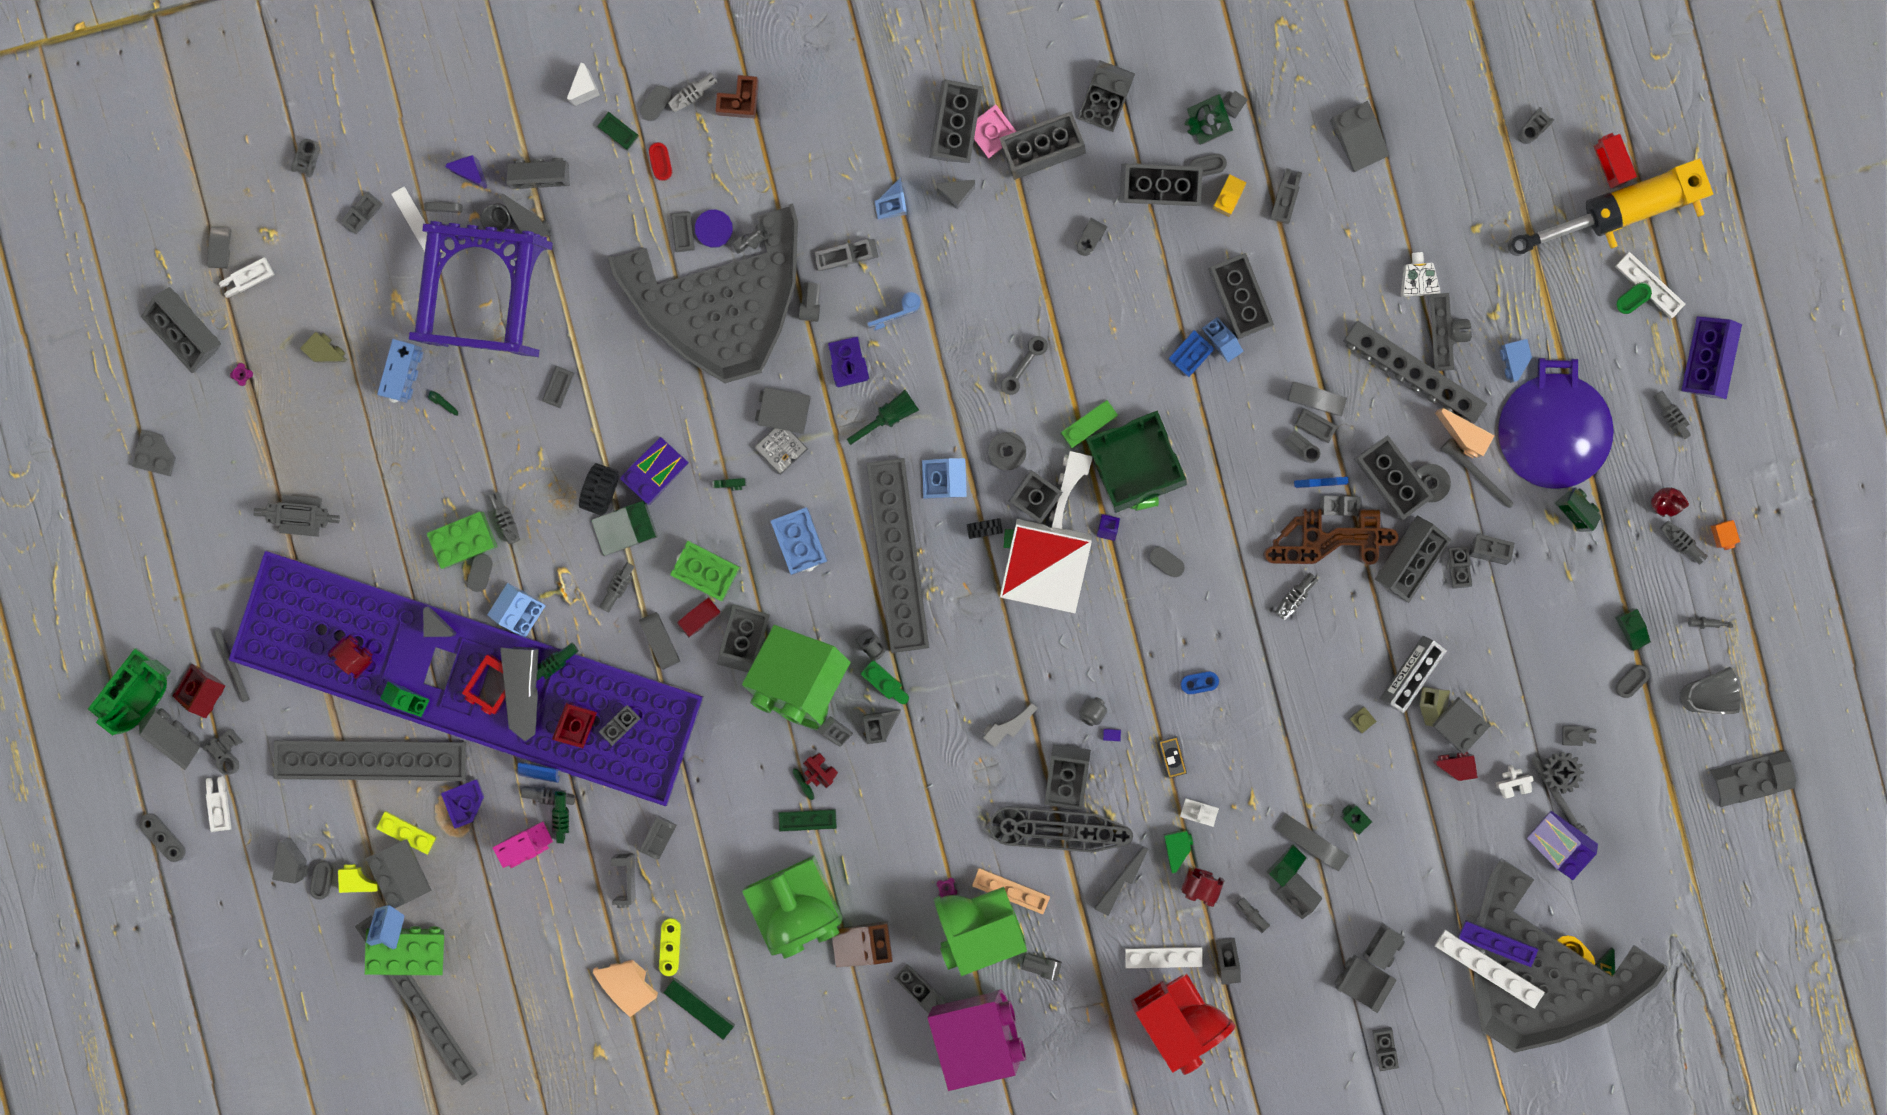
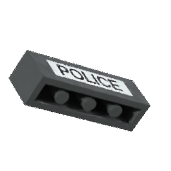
M1422 636L1380 699L1391 708L1404 714L1447 650L1434 640Z

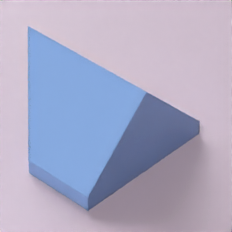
M901 177L878 200H875L878 219L907 215Z

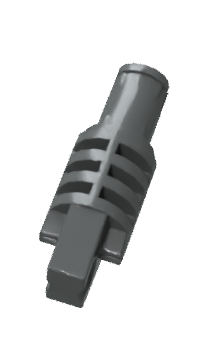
M1663 390L1654 395L1653 398L1662 409L1661 415L1675 434L1680 432L1684 439L1690 437L1691 434L1686 428L1690 424L1677 405L1670 402Z
M496 492L494 495H489L488 499L495 511L493 516L500 532L509 545L518 542L520 537L517 525L509 508L505 507L500 493Z
M1670 521L1665 522L1660 528L1676 548L1683 554H1689L1699 565L1703 563L1699 556L1704 560L1708 557L1707 554L1696 546L1695 540L1682 528H1679Z
M626 562L622 570L618 568L607 587L608 593L599 606L601 609L609 613L617 598L622 597L633 578L630 574L634 569V565Z
M1309 572L1299 585H1294L1286 597L1282 599L1275 613L1281 619L1286 620L1308 597L1307 592L1318 579Z
M523 786L521 798L538 800L540 804L555 806V792H566V790L549 787L537 789ZM566 794V804L574 805L576 795Z

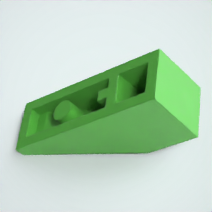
M1106 400L1060 434L1072 449L1117 417L1118 414L1108 400Z

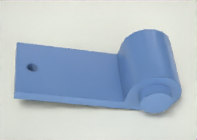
M913 292L906 293L902 297L903 311L869 322V328L875 327L874 331L884 328V323L917 312L921 306L919 295Z

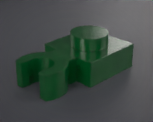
M746 478L712 481L714 489L731 487V491L742 490V486H747Z

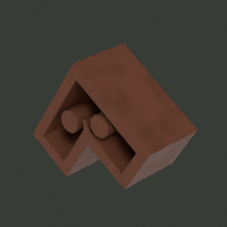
M738 75L736 94L717 93L716 114L718 116L755 119L758 78L755 76Z

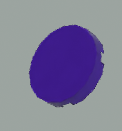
M717 209L707 210L697 218L695 234L703 245L710 248H719L730 240L733 234V224L729 216L723 211Z

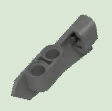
M502 647L500 650L509 729L522 740L527 741L535 735L538 648L513 647L512 649Z

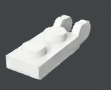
M264 257L234 272L230 277L220 281L219 285L220 287H225L233 282L235 283V288L224 293L225 297L229 298L275 274Z
M223 776L218 777L219 792L213 793L212 778L206 779V800L211 832L232 829Z

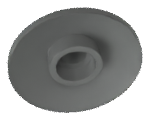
M1427 464L1416 471L1434 496L1428 502L1440 501L1448 494L1451 487V479L1443 467L1436 464ZM1428 480L1433 481L1434 484L1432 487H1429L1427 485Z

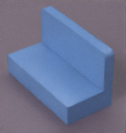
M390 905L376 908L366 943L371 946L383 943L391 949H396L404 915Z

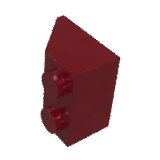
M191 663L172 697L188 712L207 718L209 713L212 712L216 701L222 695L225 685L215 676Z

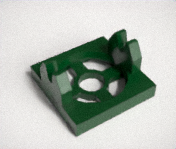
M1220 94L1187 108L1190 117L1184 123L1185 126L1190 127L1187 133L1192 136L1196 135L1200 145L1233 131ZM1203 108L1205 116L1203 120L1199 121L1198 114ZM1209 114L1215 117L1213 125L1208 123L1207 118ZM1205 125L1210 127L1212 134L1205 133L1201 127Z

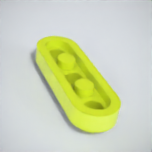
M675 918L666 919L661 926L659 970L665 976L674 975L679 968L681 924ZM669 925L674 927L673 932L668 931L667 927ZM668 944L673 946L672 951L667 950L666 946ZM667 963L672 965L671 970L665 968Z

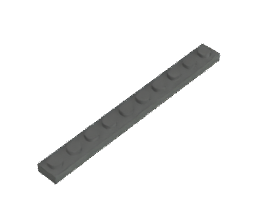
M369 916L355 926L365 942L366 929L371 926L372 916ZM388 975L460 1084L463 1085L478 1075L412 975Z

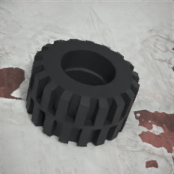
M595 463L584 481L579 497V508L602 516L607 511L615 493L619 479L618 471Z

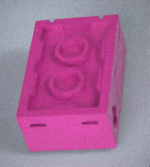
M542 821L492 848L502 868L509 866L511 869L549 849L548 845L553 840Z

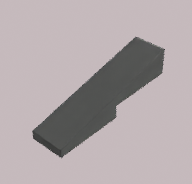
M1142 846L1094 906L1095 910L1109 916L1124 882L1133 883L1148 851L1147 847Z

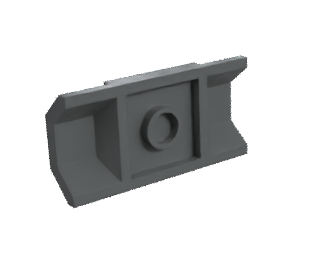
M1786 751L1710 770L1717 785L1720 807L1793 789L1796 785L1792 762Z

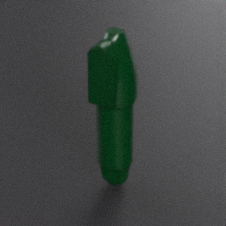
M432 390L429 392L427 397L436 405H441L450 414L458 416L456 408L445 400L443 396Z
M794 768L792 771L804 794L809 800L815 799L810 785L805 783L806 780L801 772Z

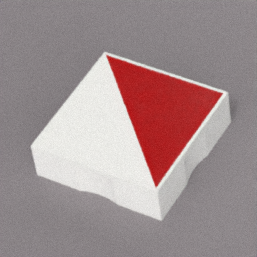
M1017 519L1000 597L1076 613L1092 535L1067 529H1054L1044 524Z

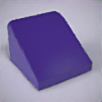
M1101 514L1097 537L1115 541L1120 518Z

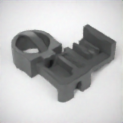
M229 729L220 738L212 739L210 744H206L203 747V750H208L217 761L215 765L220 773L231 775L239 769V761L230 752L231 748L234 745L237 746L243 743V741L233 729ZM224 761L232 768L231 772H227L224 769Z

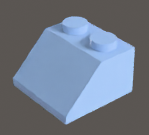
M965 458L922 460L923 499L967 497Z

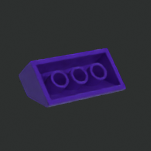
M1697 316L1681 389L1682 392L1710 398L1727 399L1742 328L1741 323L1730 319Z

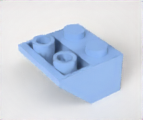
M507 583L487 615L497 624L526 637L546 605L521 589Z

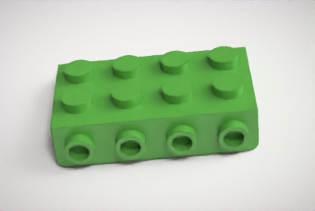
M411 926L409 929L401 928L396 949H391L383 943L373 946L366 943L364 975H443L444 930L437 926L429 927V929H421L419 926ZM367 928V929H366V940H367V937H368V933H369V929H370V928Z

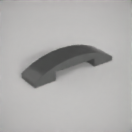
M1286 813L1275 827L1281 834L1337 871L1341 869L1349 857L1348 854Z

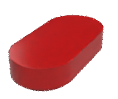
M654 143L649 148L652 171L658 180L666 181L670 179L673 173L668 149L663 143Z

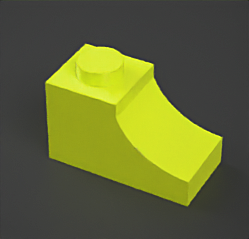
M345 864L344 868L338 870L339 893L377 892L381 890L377 881L367 878L362 873L361 867H356L355 864Z

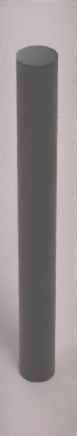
M221 629L214 631V635L242 702L248 701L250 698L235 662L229 661L230 650Z

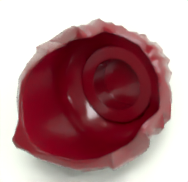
M1672 487L1660 489L1651 499V507L1656 514L1665 517V515L1675 516L1689 506L1688 500L1683 493Z

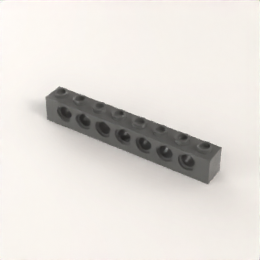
M1360 321L1354 323L1343 342L1347 343L1346 347L1351 351L1355 352L1357 350L1361 352L1365 360L1369 362L1375 361L1379 364L1378 368L1386 373L1388 371L1395 374L1394 378L1401 383L1406 381L1411 385L1410 388L1419 394L1423 392L1427 395L1426 399L1432 403H1440L1444 409L1452 413L1454 412L1472 424L1476 423L1487 406L1486 402ZM1362 338L1369 339L1370 346L1368 348H1364L1361 345ZM1379 348H1383L1386 351L1385 358H1380L1377 355ZM1396 358L1402 361L1400 369L1395 368L1393 365ZM1411 369H1416L1418 371L1419 375L1417 379H1412L1410 377L1409 373ZM1428 379L1434 381L1435 386L1432 390L1426 387ZM1444 389L1448 390L1451 394L1449 400H1445L1442 397ZM1460 400H1464L1467 404L1464 411L1458 407Z

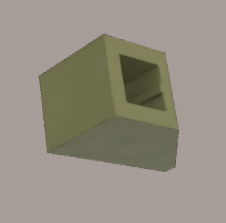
M315 332L300 348L317 363L346 362L348 360L344 357L346 353L339 346L334 347L330 343L332 341L331 338L324 332L322 334Z
M1422 687L1420 709L1425 725L1434 727L1432 724L1448 708L1450 690Z

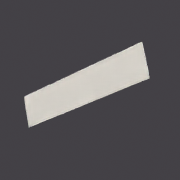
M402 187L391 195L425 252L427 233L423 232L422 228L423 223H426L406 188Z

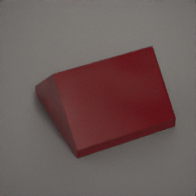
M567 702L552 739L584 748L597 712L575 703Z

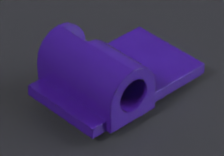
M858 336L828 343L833 364L831 368L836 387L852 385L870 379L865 357H862Z

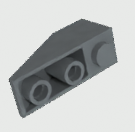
M908 964L894 977L928 1014L932 1006L948 1003L940 993Z

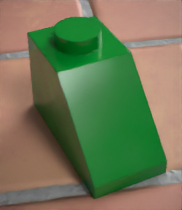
M1186 829L1163 834L1172 874L1178 871L1191 851L1190 845H1193L1191 833L1188 834Z

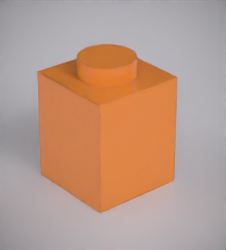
M1734 520L1711 525L1717 548H1724V550L1735 548L1736 543L1740 542Z

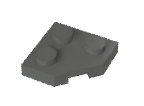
M141 430L132 467L171 476L176 457L167 446L163 435Z

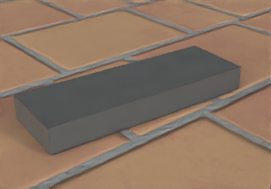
M831 716L817 729L821 735L839 747L853 735L849 728Z

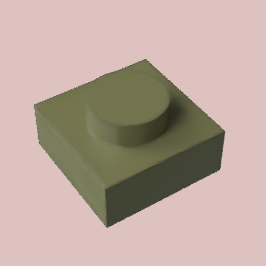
M1364 706L1349 718L1360 733H1364L1377 722Z

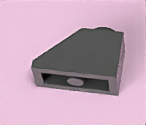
M1235 938L1216 940L1221 984L1241 983V969Z

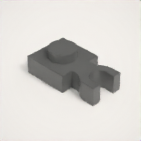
M1562 726V745L1583 746V741L1596 744L1595 739H1589V734L1596 733V729L1583 731V726Z

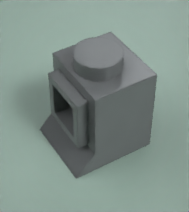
M1228 91L1222 101L1227 114L1236 118L1248 99L1237 91L1233 93Z

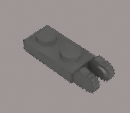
M1286 168L1283 180L1280 183L1270 220L1284 224L1290 223L1302 172L1298 171L1295 175L1294 185L1288 184L1287 181L1291 173V169Z

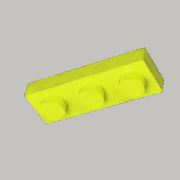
M387 811L384 812L376 828L399 841L407 839L411 847L427 855L437 838Z

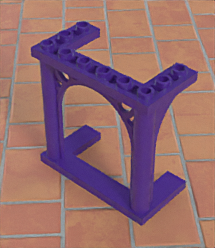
M430 221V224L423 223L422 231L427 233L415 332H409V340L434 346L448 347L452 345L504 351L521 356L539 358L540 350L524 346L522 343L532 271L540 253L544 250H552L553 243L547 241V237L534 234L531 231H522V234H518L512 229H504L503 232H499L497 228L485 227V230H480L479 226L467 225V228H461L460 224L449 223V225L437 221ZM464 239H465V243H464V244H462V245L459 244V241H462V240L464 241ZM445 240L454 241L455 247L453 250L446 248ZM479 240H482L481 245L478 244ZM495 243L502 244L500 248H495ZM513 244L515 251L510 256H505V248ZM472 247L489 249L504 261L509 270L511 292L504 342L432 334L441 272L447 261L461 250ZM441 250L446 253V256L443 258H441V255L443 254L442 252H440ZM511 260H514L515 266L511 265Z

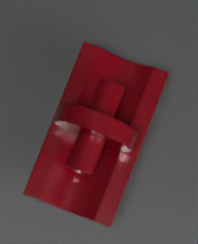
M821 753L813 757L810 756L803 762L807 767L804 774L809 778L805 783L808 785L812 782L816 787L822 784L827 788L834 782L833 779L838 772L832 766L826 771L820 767L825 761Z

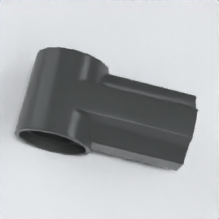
M804 283L799 320L819 321L820 284Z
M1296 430L1284 442L1307 463H1315L1320 458V449ZM1309 449H1313L1317 453V457L1313 460L1306 456V452Z
M1026 953L1021 969L1039 974L1042 978L1057 981L1062 962Z

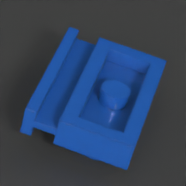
M1194 330L1168 360L1189 378L1215 348Z

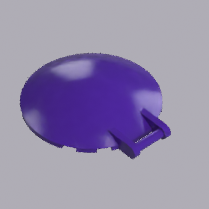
M1539 358L1537 377L1527 381L1510 395L1502 409L1498 423L1499 445L1509 466L1518 476H1521L1533 485L1543 488L1562 489L1586 481L1604 464L1613 442L1614 430L1610 410L1598 391L1578 378V359H1571L1569 361ZM1546 368H1570V374H1546Z

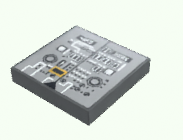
M773 428L754 446L780 475L808 450L792 431Z

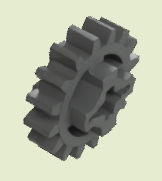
M1560 752L1559 755L1557 753L1552 754L1553 759L1550 757L1546 758L1548 764L1542 765L1546 771L1541 772V774L1546 775L1543 782H1549L1548 789L1554 787L1555 793L1560 791L1561 794H1566L1567 791L1573 792V787H1580L1577 782L1584 780L1580 777V774H1584V771H1580V767L1583 764H1577L1578 757L1572 758V753H1567L1565 756V752ZM1565 771L1569 772V774L1562 775L1556 772Z

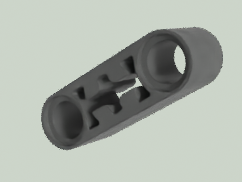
M654 612L640 619V625L661 669L664 670L679 663V656L659 614Z

